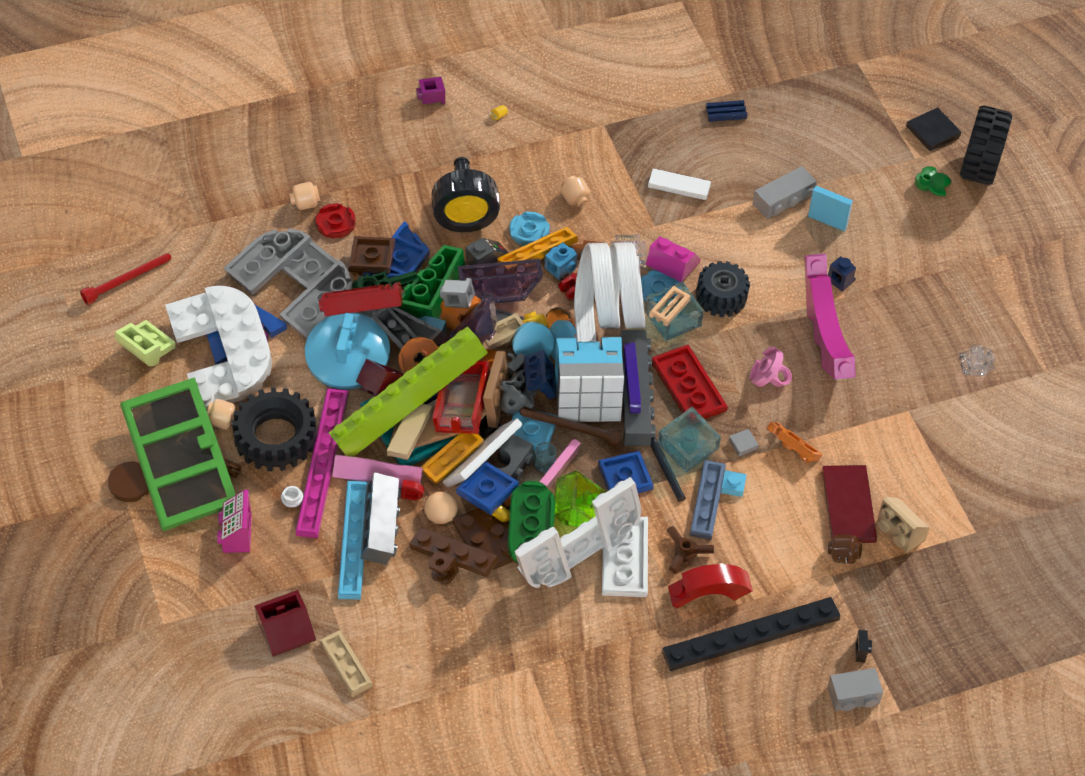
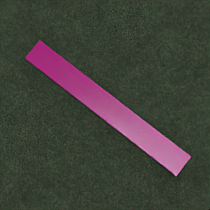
M327 388L296 527V536L317 539L319 537L338 448L329 432L344 420L349 391Z

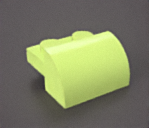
M147 320L136 326L129 323L115 332L116 341L148 366L158 365L160 357L175 349L176 345L174 340Z

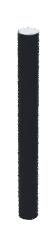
M651 437L650 446L677 501L685 500L686 497L656 437Z

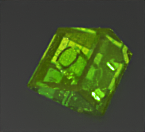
M577 470L557 478L554 496L555 518L567 526L579 527L582 523L596 517L592 501L598 495L606 493V491Z

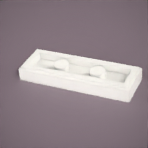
M658 169L652 170L648 183V188L702 200L707 199L711 186V181Z

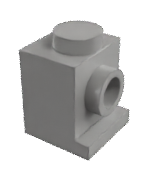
M467 278L466 281L445 280L444 285L440 288V297L443 298L445 307L470 308L475 295L471 278Z

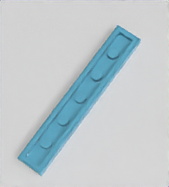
M347 481L338 599L361 600L364 559L360 558L366 481Z

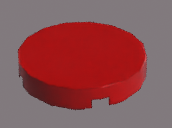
M339 203L323 206L315 217L316 228L319 233L333 239L349 235L356 225L353 210Z

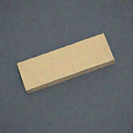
M421 404L403 418L387 449L389 456L409 459L433 412L432 406Z
M341 630L320 639V645L351 697L373 687L372 681Z

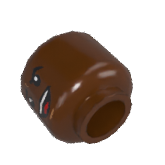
M837 534L833 541L828 543V554H832V559L836 563L854 564L857 559L861 558L862 542L854 535Z

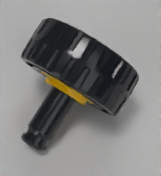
M466 157L456 158L454 160V171L438 179L431 192L434 218L442 227L454 232L481 230L494 222L500 211V198L496 182L488 174L470 169V161Z

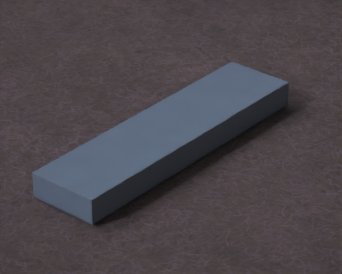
M704 460L690 530V536L712 540L726 467L724 463Z

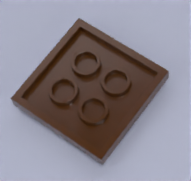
M512 495L501 504L508 510L510 509ZM480 508L453 518V524L465 544L497 555L498 562L493 570L514 562L507 549L509 520L501 522Z

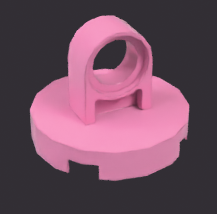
M769 347L763 352L765 356L762 360L759 361L757 359L749 375L750 379H752L751 382L758 387H763L769 382L777 387L785 386L791 382L792 374L782 364L783 353L776 347ZM779 371L784 375L783 382L778 379Z

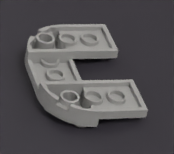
M288 228V231L281 232L272 230L262 234L223 268L226 274L252 295L280 270L284 271L306 289L279 314L284 322L306 340L318 323L330 317L324 316V312H320L319 299L322 298L321 295L325 292L352 289V281L343 262L337 261L314 243L311 236L296 229Z

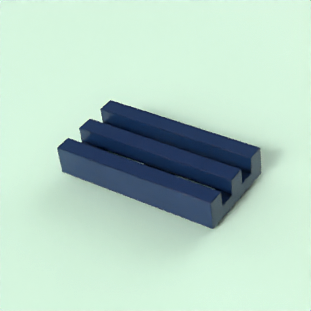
M744 100L706 103L705 108L708 121L747 119L748 114L746 106H744Z

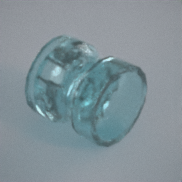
M545 442L537 445L535 448L534 465L538 471L547 473L555 463L557 451L554 445Z

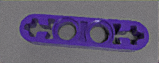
M629 342L623 345L629 414L641 413V396L635 342Z

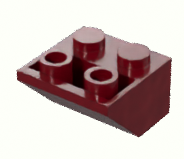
M298 590L254 605L256 620L272 657L316 641L307 608Z

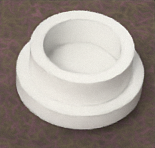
M296 486L285 488L281 494V501L287 507H297L302 503L303 493Z

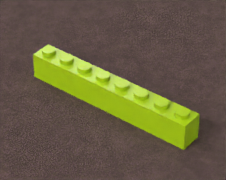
M468 327L464 328L449 341L442 344L431 355L425 357L414 368L407 371L401 378L390 384L384 391L370 399L367 404L353 412L350 417L336 425L329 432L330 436L346 456L354 457L483 358L488 352L478 337Z

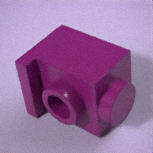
M442 77L420 79L419 88H416L417 100L421 99L422 104L436 102L445 104V87Z

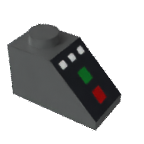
M481 238L465 247V262L476 275H479L497 265V258L509 252L498 241Z

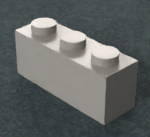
M801 166L755 190L753 205L767 219L774 215H779L787 208L794 207L799 202L811 198L817 181Z

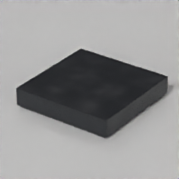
M938 107L907 121L906 127L929 151L960 137L962 133Z

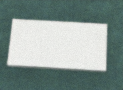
M517 418L498 427L484 441L481 447L442 481L445 486L451 487L458 484L475 472L522 426L519 419Z
M640 517L638 524L633 525L629 532V537L612 552L609 553L603 547L602 595L647 597L648 517Z

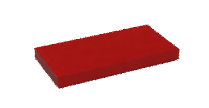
M689 344L652 357L654 369L689 425L727 411V404Z

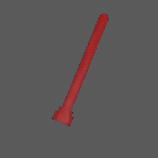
M166 253L96 288L86 287L80 290V295L84 303L90 305L96 302L98 295L170 261L172 257L169 253Z

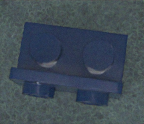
M541 350L525 356V377L528 391L539 388L540 392H544L549 400L557 397L554 364L545 351Z

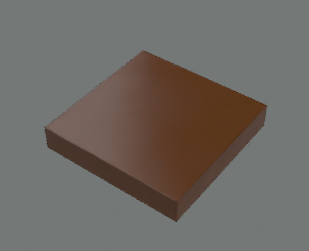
M354 236L348 267L349 272H385L390 274L395 249V238Z

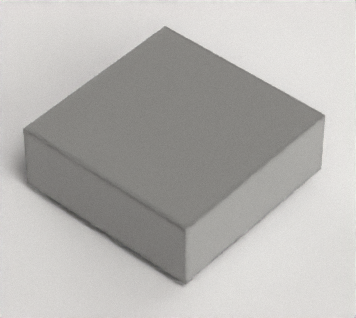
M749 429L729 436V442L739 457L755 451L759 447Z

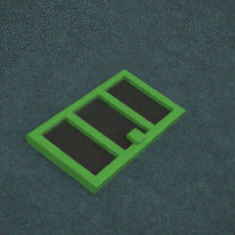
M195 377L121 402L120 406L162 531L223 511V502L235 496L236 493Z

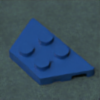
M404 221L391 237L395 238V249L391 272L386 274L388 278L412 271L417 272L430 255V249L425 243L420 241L416 233H412L409 225ZM368 273L369 276H373L374 274H379V273Z

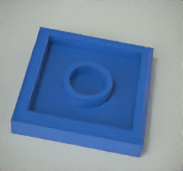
M640 451L598 460V467L608 491L614 488L618 482L625 481L629 477L635 482L638 493L653 490L654 485Z
M485 461L456 488V493L491 515L519 486V481Z

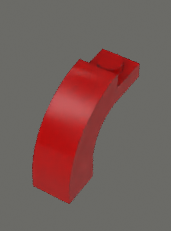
M711 564L690 569L681 573L683 579L668 586L672 606L677 609L705 595L721 594L735 601L753 592L748 572L738 566L729 564Z

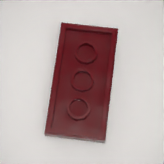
M866 465L823 466L822 475L831 540L833 541L837 534L856 536L862 543H876L877 533Z

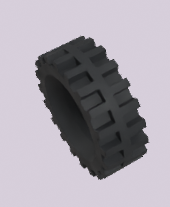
M272 387L271 392L264 393V390L261 389L258 390L259 395L256 397L252 394L248 395V402L244 403L241 401L239 403V411H234L232 428L238 454L240 456L244 455L245 462L248 464L254 461L255 468L260 469L262 465L267 466V471H273V467H280V471L286 470L285 465L291 464L294 468L298 466V459L305 461L307 459V451L313 452L314 442L317 437L316 417L313 407L309 408V401L306 398L301 401L300 393L295 392L293 395L289 394V389L283 388L282 392H276V387ZM282 419L294 425L295 434L287 442L269 445L256 438L255 430L265 421Z

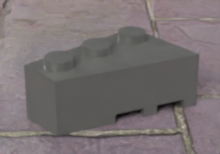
M397 307L378 309L371 316L400 349H402L407 341L416 337L433 340L438 347L449 337L442 330ZM417 353L414 361L420 363L426 356Z

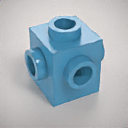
M564 243L553 247L545 255V269L558 280L568 273H572L577 267V253L573 248L568 247Z

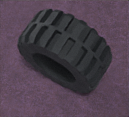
M986 105L979 106L960 171V176L963 179L985 185L993 184L1013 117L1009 111Z

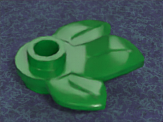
M932 166L924 167L921 173H918L915 177V185L918 189L922 191L929 190L937 196H946L944 187L949 186L952 182L946 174L938 173L937 169Z

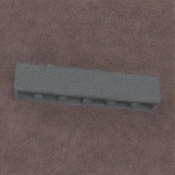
M621 330L624 372L622 398L624 446H650L651 437H655L656 433L655 424H651V420H654L655 409L650 407V402L654 400V391L649 388V385L653 383V373L649 372L648 369L652 367V356L648 355V351H651V339L647 338L646 330ZM629 342H635L641 396V413L629 414L623 345Z

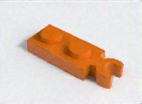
M771 421L766 428L771 433L777 435V438L782 441L781 444L789 450L794 449L798 452L799 458L805 462L819 461L823 455L776 421L774 423Z

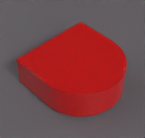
M403 479L400 498L420 500L424 494V487L418 482Z

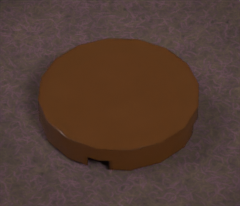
M124 462L117 465L110 472L108 487L111 494L119 501L136 502L141 500V497L145 494L146 496L149 494L139 462Z

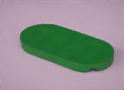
M538 481L522 483L513 491L510 499L507 549L510 557L518 565L519 563L514 551L523 543L536 538L542 531L554 527L555 497L547 489L546 485Z

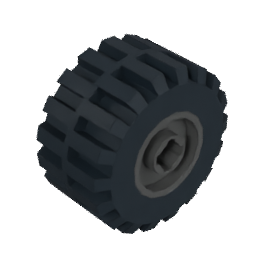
M717 261V264L712 262L709 264V267L705 266L699 274L696 289V300L699 301V306H704V311H711L713 316L716 313L720 314V317H724L725 314L728 317L733 316V312L738 314L740 309L745 307L750 288L749 276L745 274L743 268L739 269V265H732L728 261L726 263Z

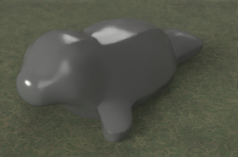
M525 369L513 375L510 381L500 383V387L505 391L500 400V408L505 414L514 415L523 406L534 407L533 398L538 393L539 388L528 391L526 388Z

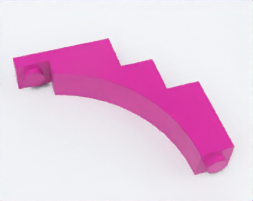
M825 253L804 255L807 317L813 321L814 342L821 347L822 369L835 380L856 377L855 356L849 350L838 322L831 278L827 274V255Z

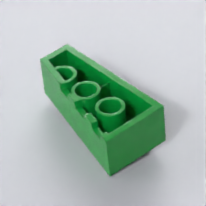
M443 245L430 259L428 266L424 270L419 271L413 283L408 284L404 288L402 294L403 303H401V306H397V308L416 318L429 316L439 319L442 312L440 306L444 301L440 297V288L444 285L445 280H459L466 266L463 249Z

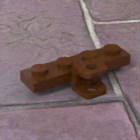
M420 527L409 543L410 549L431 556L428 566L429 569L433 570L431 574L432 579L445 585L455 578L459 572L458 567L487 578L498 562L497 555ZM448 573L445 577L439 576L440 574Z

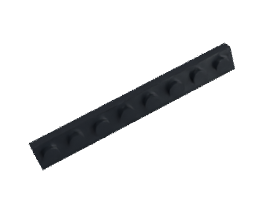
M828 597L663 647L662 654L669 670L673 671L840 620L841 615L832 597Z

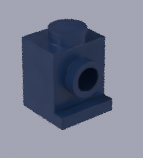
M841 256L837 258L829 267L828 276L831 278V284L843 292L856 280L854 277L856 267L848 258ZM841 275L842 280H839L837 276Z

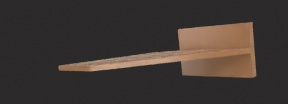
M496 351L483 396L484 408L481 420L486 415L488 427L493 428L498 426L502 412L500 400L505 393L500 387V383L510 381L505 351ZM466 382L452 390L448 404H475L479 382ZM449 392L447 393V396H446V401H445V405H444V409H443L442 418H453V417H444V412H445V408H446V404H447V399H448ZM437 399L427 404L432 406L433 412L414 448L461 434L435 432L433 414ZM447 408L445 414L472 415L473 410L470 408ZM402 420L395 424L390 443L396 431L398 430Z

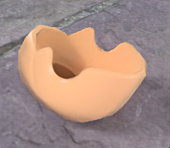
M436 492L427 499L424 511L428 520L434 524L444 525L453 521L459 508L456 499L451 494Z

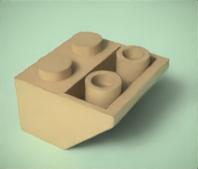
M885 497L882 500L876 524L883 533H886L893 540L897 547L902 548L908 553L926 540L930 527L904 502L894 497Z

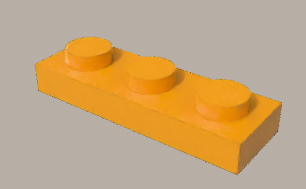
M458 434L421 466L423 468L422 472L437 485L484 444V439L478 434Z

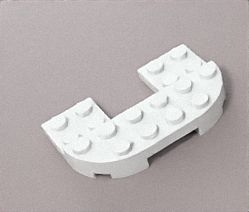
M227 286L206 287L205 293L165 305L177 343L219 331L228 361L187 374L188 379L195 377L206 411L209 403H213L216 399L234 403L246 399L250 394H255L263 387L262 383L267 375H270L272 368L269 345L254 303L243 292Z
M631 477L625 481L618 482L608 492L598 495L592 501L596 517L582 523L570 534H565L560 538L557 530L551 527L539 533L533 540L523 543L514 551L519 563L517 568L531 586L539 588L543 584L547 587H552L572 578L570 573L572 567L603 547L609 553L612 552L629 537V532L633 525L638 524L641 516V505L636 484Z

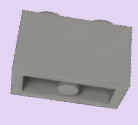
M876 668L830 675L827 686L835 711H851L856 707L862 706L873 707L880 704L883 695Z

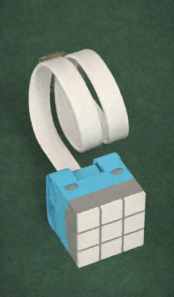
M615 235V240L611 242L610 247L607 243H587L582 251L574 296L576 337H556L555 381L558 417L574 422L621 421L624 385L621 337H601V346L600 341H596L594 294L601 329L620 328L619 293L621 294L625 327L627 329H644L646 327L640 268L645 269L647 267L646 242L641 241L640 235Z

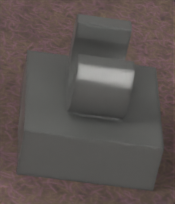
M509 352L506 356V359L510 361V363H507L510 379L517 372L524 369L525 356L521 353L515 357L514 354Z

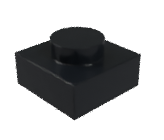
M858 630L855 640L856 662H865L868 653L871 654L872 640L868 639V630Z

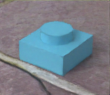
M725 470L721 493L743 497L747 474Z

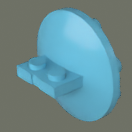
M358 313L333 315L322 320L312 329L305 344V359L310 372L321 383L336 389L353 390L363 387L356 380L366 358L385 366L388 365L390 358V343L385 331L372 318Z

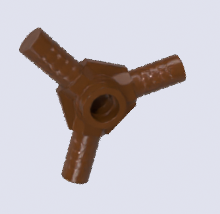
M674 526L667 529V533L675 542L674 552L676 558L669 567L671 572L677 573L684 561L694 558L697 554H714V545H697V543L681 537Z

